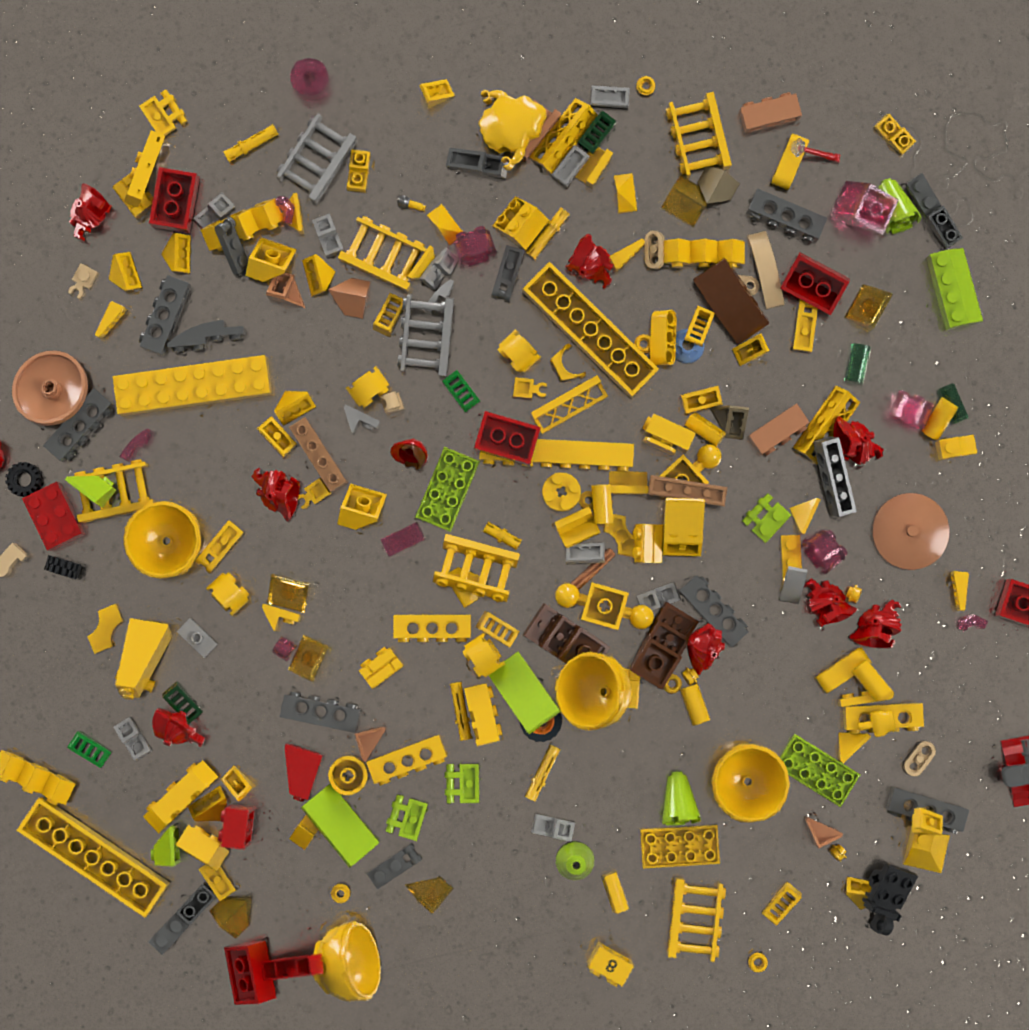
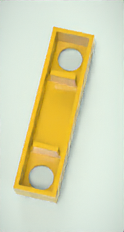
M150 131L143 152L139 151L135 162L138 163L137 168L132 167L129 175L132 181L124 199L125 203L137 208L139 207L165 135Z

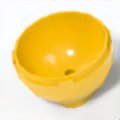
M167 501L149 503L137 510L129 518L125 526L123 542L126 555L133 566L147 576L162 579L181 575L193 566L200 551L201 532L199 522L193 513L176 503ZM167 537L170 539L168 545L164 544V539Z
M586 652L572 658L561 670L558 679H556V700L560 711L578 729L597 730L608 727L615 722L617 723L628 708L633 697L626 670L612 656L601 653Z
M740 744L727 751L716 764L712 776V791L717 804L727 815L739 822L764 821L774 816L782 809L790 787L788 770L781 758L770 749L754 744ZM746 778L751 779V783L749 785H745L744 780Z
M356 921L349 922L331 929L324 936L323 940L317 941L314 954H322L324 973L313 975L323 991L347 1002L371 999L372 995L376 993L380 982L381 966L376 942L369 929Z

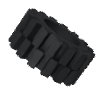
M18 462V464H13V467L7 470L9 472L5 476L7 477L5 483L8 485L7 488L12 491L11 493L17 496L26 497L38 491L42 486L40 485L43 482L42 474L33 464ZM22 472H27L31 476V482L26 487H21L17 483V477Z
M48 555L44 570L77 580L82 565Z

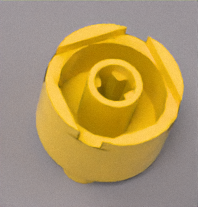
M516 329L499 344L500 347L497 349L504 358L512 360L510 364L519 373L522 371L525 373L541 358L539 354H536L537 351Z
M377 366L373 368L375 372L371 373V371H368L352 383L353 388L349 386L345 388L358 407L362 405L365 408L373 402V396L378 394L380 397L389 390L387 386L390 384Z
M560 472L551 475L545 481L542 489V497L545 504L556 512H566L574 508L581 495L578 481L568 473ZM564 488V492L567 495H562L561 497H559L558 492L556 490Z
M228 572L220 574L206 587V590L208 592L212 590L211 596L225 611L230 609L229 615L233 616L249 601L247 598L249 593L242 586L238 588L235 584L236 579Z
M483 632L464 645L465 650L462 652L468 661L471 660L475 665L473 667L475 673L479 677L483 675L486 678L504 666L505 662H500L501 654L490 639L486 640L484 638L486 634Z
M345 755L338 758L331 765L328 773L331 786L342 795H352L359 792L366 785L369 776L366 763L354 755ZM348 770H350L351 774H353V777H351L349 780H347V776L344 775V773H346Z

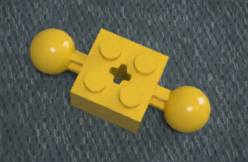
M593 582L590 584L588 595L579 593L577 587L569 583L559 586L555 593L557 603L564 608H571L576 604L584 606L580 620L619 630L622 618L629 619L630 623L637 629L648 628L654 620L652 610L646 605H637L634 608L625 606L629 593ZM604 601H607V605L610 606V608L606 609L605 612H603L602 608L599 607V604H603Z

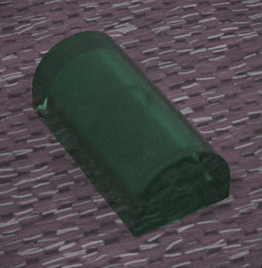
M858 343L852 344L844 378L845 382L858 385L864 384L871 352L870 346Z
M952 383L940 388L939 391L942 397L959 407L952 418L953 423L956 424L968 419V414L955 384Z

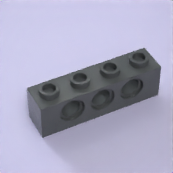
M758 188L747 210L751 218L759 221L763 219L774 228L782 227L788 234L801 235L803 240L810 243L819 240L828 219ZM769 205L773 208L774 212L768 214L764 211V207ZM788 213L791 216V220L784 221L781 215ZM805 220L809 227L807 229L801 228L799 221Z
M167 275L166 279L162 280L159 288L161 290L159 297L156 296L153 302L152 315L149 314L146 320V325L148 326L139 338L142 349L164 357L167 343L170 342L190 291L191 285L169 275ZM169 293L175 294V299L172 302L166 301ZM168 311V317L161 320L159 318L160 313ZM160 328L161 335L154 338L152 335L153 331Z
M93 388L86 396L79 411L73 417L63 422L43 447L61 462L69 461L75 454L74 450L78 446L81 447L87 441V435L91 431L95 432L98 429L101 419L103 417L107 418L112 413L114 404ZM92 407L97 409V414L94 417H90L88 414ZM78 422H83L84 429L78 432L76 425ZM66 436H70L72 439L71 444L68 446L63 444Z
M830 436L813 441L830 515L841 517L857 512L840 438Z
M695 575L679 590L680 594L707 623L711 624L716 630L722 631V639L732 648L748 633L746 629L748 625L741 618L737 620L733 615L735 611L728 604L724 605L720 601L722 597L715 590L711 591L707 587L709 583L703 576L698 577ZM703 590L706 592L707 598L705 601L697 599L698 591ZM714 604L720 608V612L716 616L710 613V607ZM725 619H730L733 622L730 630H726L723 627Z
M290 691L289 694H284L280 712L281 718L353 733L357 732L361 709H357L358 705L346 703V706L338 705L339 701L331 699L323 702L319 701L320 697L308 695V698L300 697L301 693ZM304 702L307 705L305 713H300L297 710L298 703ZM318 706H323L326 709L325 716L319 717L316 714ZM337 710H342L345 713V718L342 721H338L335 718Z
M895 787L891 788L886 809L890 810V815L901 818L903 814L909 816L908 820L912 821L915 808L929 806L931 812L939 815L946 811L949 813V820L943 822V826L946 827L945 831L957 834V831H964L969 809ZM910 800L913 807L911 810L906 811L904 803Z

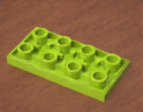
M444 447L415 518L451 532L480 461Z
M516 652L504 661V666L490 674L489 677L527 733L531 734L561 711L522 655Z
M796 734L792 736L780 756L790 777L840 808L860 777L859 773Z
M331 784L301 807L349 868L379 844L378 840L343 797L333 789Z

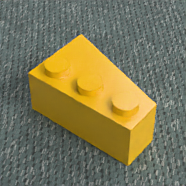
M487 683L464 688L476 745L500 741L499 736L503 734L501 725L496 724L495 721L498 712L496 705H492L490 699L494 697L492 687H488Z

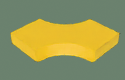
M613 514V523L604 524L603 532L610 534L615 539L618 546V554L633 557L632 550L635 547V539L626 527V516Z
M117 604L98 611V626L92 634L87 636L94 654L113 647V632L119 624L124 622Z

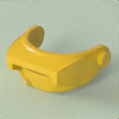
M566 344L550 360L560 381L586 377V372L572 374L562 364L563 352L572 347L571 344Z

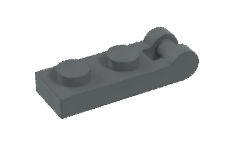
M228 217L223 223L215 226V232L232 273L239 274L247 268L248 259L235 230L236 223L233 218Z
M506 245L491 297L497 298L498 296L510 302L525 250ZM501 284L508 286L507 291L500 289Z
M412 843L367 873L377 890L422 860L420 855H417L414 851L415 847ZM406 854H408V856L411 859L408 862H406L403 858V856Z

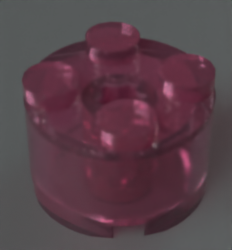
M306 58L295 63L290 74L291 84L295 93L306 101L321 99L330 88V78L324 64L313 58ZM309 77H313L311 83H308L307 81Z
M479 226L469 233L461 232L456 235L457 239L454 241V246L461 266H465L464 263H468L469 266L478 265L488 261V256L493 254V257L497 254L490 231L485 229V226Z
M899 390L889 416L897 421L901 420L909 426L924 429L934 404L925 401V398L914 394V397L909 396V393Z
M820 530L802 544L803 547L806 546L807 548L804 552L816 568H823L824 570L821 572L824 574L829 573L842 563L848 554L846 549L842 545L839 546L836 542V536L831 530Z

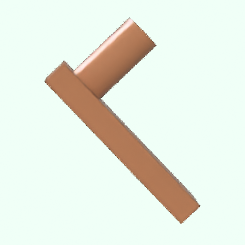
M546 109V119L542 126L541 134L538 138L529 142L525 149L524 161L529 159L533 151L561 117V112L557 109L552 113Z

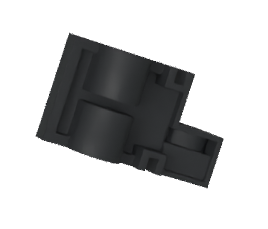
M885 863L882 871L874 870L871 873L869 885L872 890L870 893H865L868 898H863L862 901L869 911L876 913L869 926L872 930L885 936L892 933L894 928L893 921L899 922L902 917L896 909L901 910L918 875Z

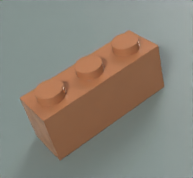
M790 92L781 94L780 98L772 99V97L764 98L760 103L756 104L754 102L745 103L739 111L744 133L797 121L802 116L797 94L791 95Z
M795 404L750 434L748 439L760 456L764 453L767 456L776 450L774 446L781 443L784 445L790 441V435L796 432L799 435L808 429L806 425L810 422L798 404Z

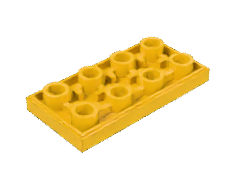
M718 825L640 829L643 869L720 864Z

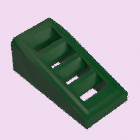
M601 111L580 138L578 144L593 154L615 127L617 121L604 111ZM596 125H597L598 127H600L602 130H604L605 132L602 133L600 130H598V129L596 128ZM593 132L600 137L599 140L590 133ZM589 138L591 141L595 143V145L593 146L585 139Z
M177 681L162 694V697L177 713L180 711L187 713L191 708L195 709L190 715L186 716L188 724L203 712ZM177 690L178 693L173 698H171L170 695H172ZM181 696H183L184 699L181 700L178 704H176L175 702H176ZM188 702L189 705L181 710L180 708Z

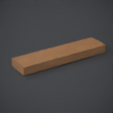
M651 475L648 495L667 498L705 499V504L724 507L728 487Z

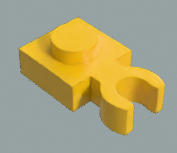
M515 377L513 397L532 399L533 394L541 398L546 397L545 393L539 392V388L547 387V384L541 382L534 385V379Z
M319 478L304 488L307 493L300 494L298 500L301 498L305 499V504L301 506L304 509L309 507L311 501L317 504L332 493L322 478Z

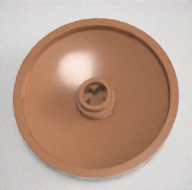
M61 351L38 353L29 358L15 375L12 385L14 404L27 420L35 424L52 426L63 423L73 417L82 407L88 391L87 375L81 364L67 353Z
M906 493L889 499L877 511L872 524V539L879 555L892 566L904 570H916L931 565L943 554L949 540V523L944 511L935 501L921 494Z

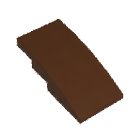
M725 257L693 279L714 313L738 345L769 324V320L758 307V303L747 290V286Z
M665 602L649 629L630 671L663 690L682 659L681 655L688 645L689 637L699 621L670 603Z
M543 603L523 636L566 664L572 658L582 653L595 652L606 655L610 649V646L545 603Z

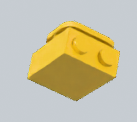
M653 414L652 417H647L642 428L645 430L643 435H646L643 440L645 444L674 456L676 450L686 453L696 434L656 414Z

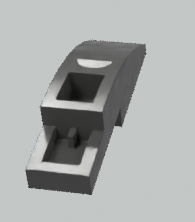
M923 173L904 183L913 197L912 201L945 248H949L963 238L945 206L940 204Z
M224 320L207 322L177 335L167 343V347L173 350V352H184L186 348H192V351H201L203 347H208V339L211 342L222 341V338L228 337L229 340H240L241 336H246L245 328L243 326L226 327Z
M202 884L148 943L163 955L214 901L216 896Z

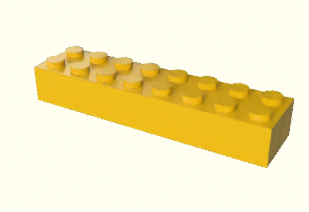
M550 262L522 289V292L630 398L658 372L659 368Z
M265 355L112 376L117 414L120 416L272 395L268 359Z
M45 797L38 798L16 831L146 918L170 882L57 805L47 802Z

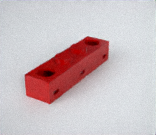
M321 953L262 961L264 981L324 973Z

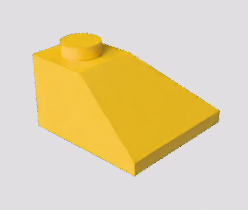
M261 237L248 259L245 276L264 282L284 274L297 249Z
M350 484L340 508L337 525L356 530L377 522L387 494Z
M911 826L903 864L941 873L950 836L946 834L912 833Z

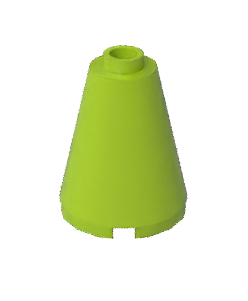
M891 178L883 180L878 190L886 233L889 234V231H892V234H896L912 228L913 222L917 221L919 223L921 221L920 212L896 180H891Z
M672 772L671 776L667 777L662 824L675 826L685 825L689 820H691V824L700 822L701 816L687 775H683V772Z
M569 842L558 851L556 866L563 877L569 880H581L591 873L594 867V855L591 849L584 843ZM574 862L580 863L578 866H572Z

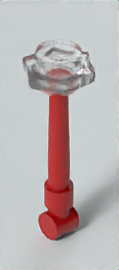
M800 138L791 145V151L796 157L806 152L823 157L826 160H832L834 163H840V154L805 147V142Z

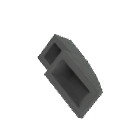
M449 148L446 167L506 179L507 170L503 166L508 165L509 162L503 163L501 161L505 156Z

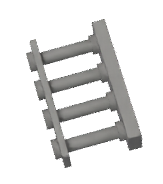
M319 113L315 117L312 116L307 124L309 127L305 133L301 132L297 139L298 144L295 148L292 147L287 154V161L285 164L282 163L276 171L279 181L282 182L287 177L309 191V199L315 204L318 203L350 154L351 149L357 143V138L353 134L349 133L347 137H342L320 123L322 116ZM316 129L339 143L340 149L337 153H332L310 139ZM305 145L329 159L330 164L327 169H322L300 155ZM294 162H299L319 175L320 180L318 183L312 185L290 171Z
M408 294L407 298H403V309H406L405 317L401 319V328H404V335L400 336L399 347H402V355H398L397 366H400V371H405L406 365L435 368V370H439L438 375H447L454 298L447 297L445 302L442 303L412 300V294ZM411 308L441 311V313H444V320L440 322L411 320ZM409 327L439 330V332H442V340L437 342L408 339ZM407 347L437 349V351H441L440 359L407 358Z

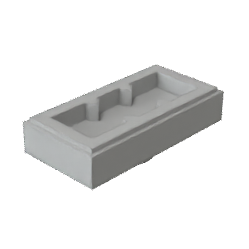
M592 86L590 106L628 108L630 88Z
M574 145L552 173V177L568 187L590 156Z
M578 543L566 548V564L605 563V543Z
M189 618L177 631L203 658H206L218 645L192 618Z

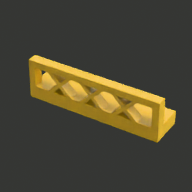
M575 98L529 158L540 164L552 175L598 114L589 104ZM578 105L581 106L578 112L573 113ZM569 121L567 126L562 128V125ZM557 136V139L550 143L551 139ZM545 151L541 159L537 158L541 152Z
M596 375L531 412V416L536 425L541 427L540 432L543 434L602 401L608 395L601 384L599 376ZM598 386L602 393V396L597 399L588 397L590 389ZM574 398H585L584 406L581 408L572 406ZM560 406L569 408L567 416H556L557 408ZM544 415L552 417L551 425L543 429L538 419Z
M835 386L808 425V429L803 432L793 448L817 465L816 455L815 457L811 455L815 450L813 441L823 439L826 432H829V437H833L835 419L841 416L847 422L860 402L849 391ZM850 399L852 404L846 409V404Z

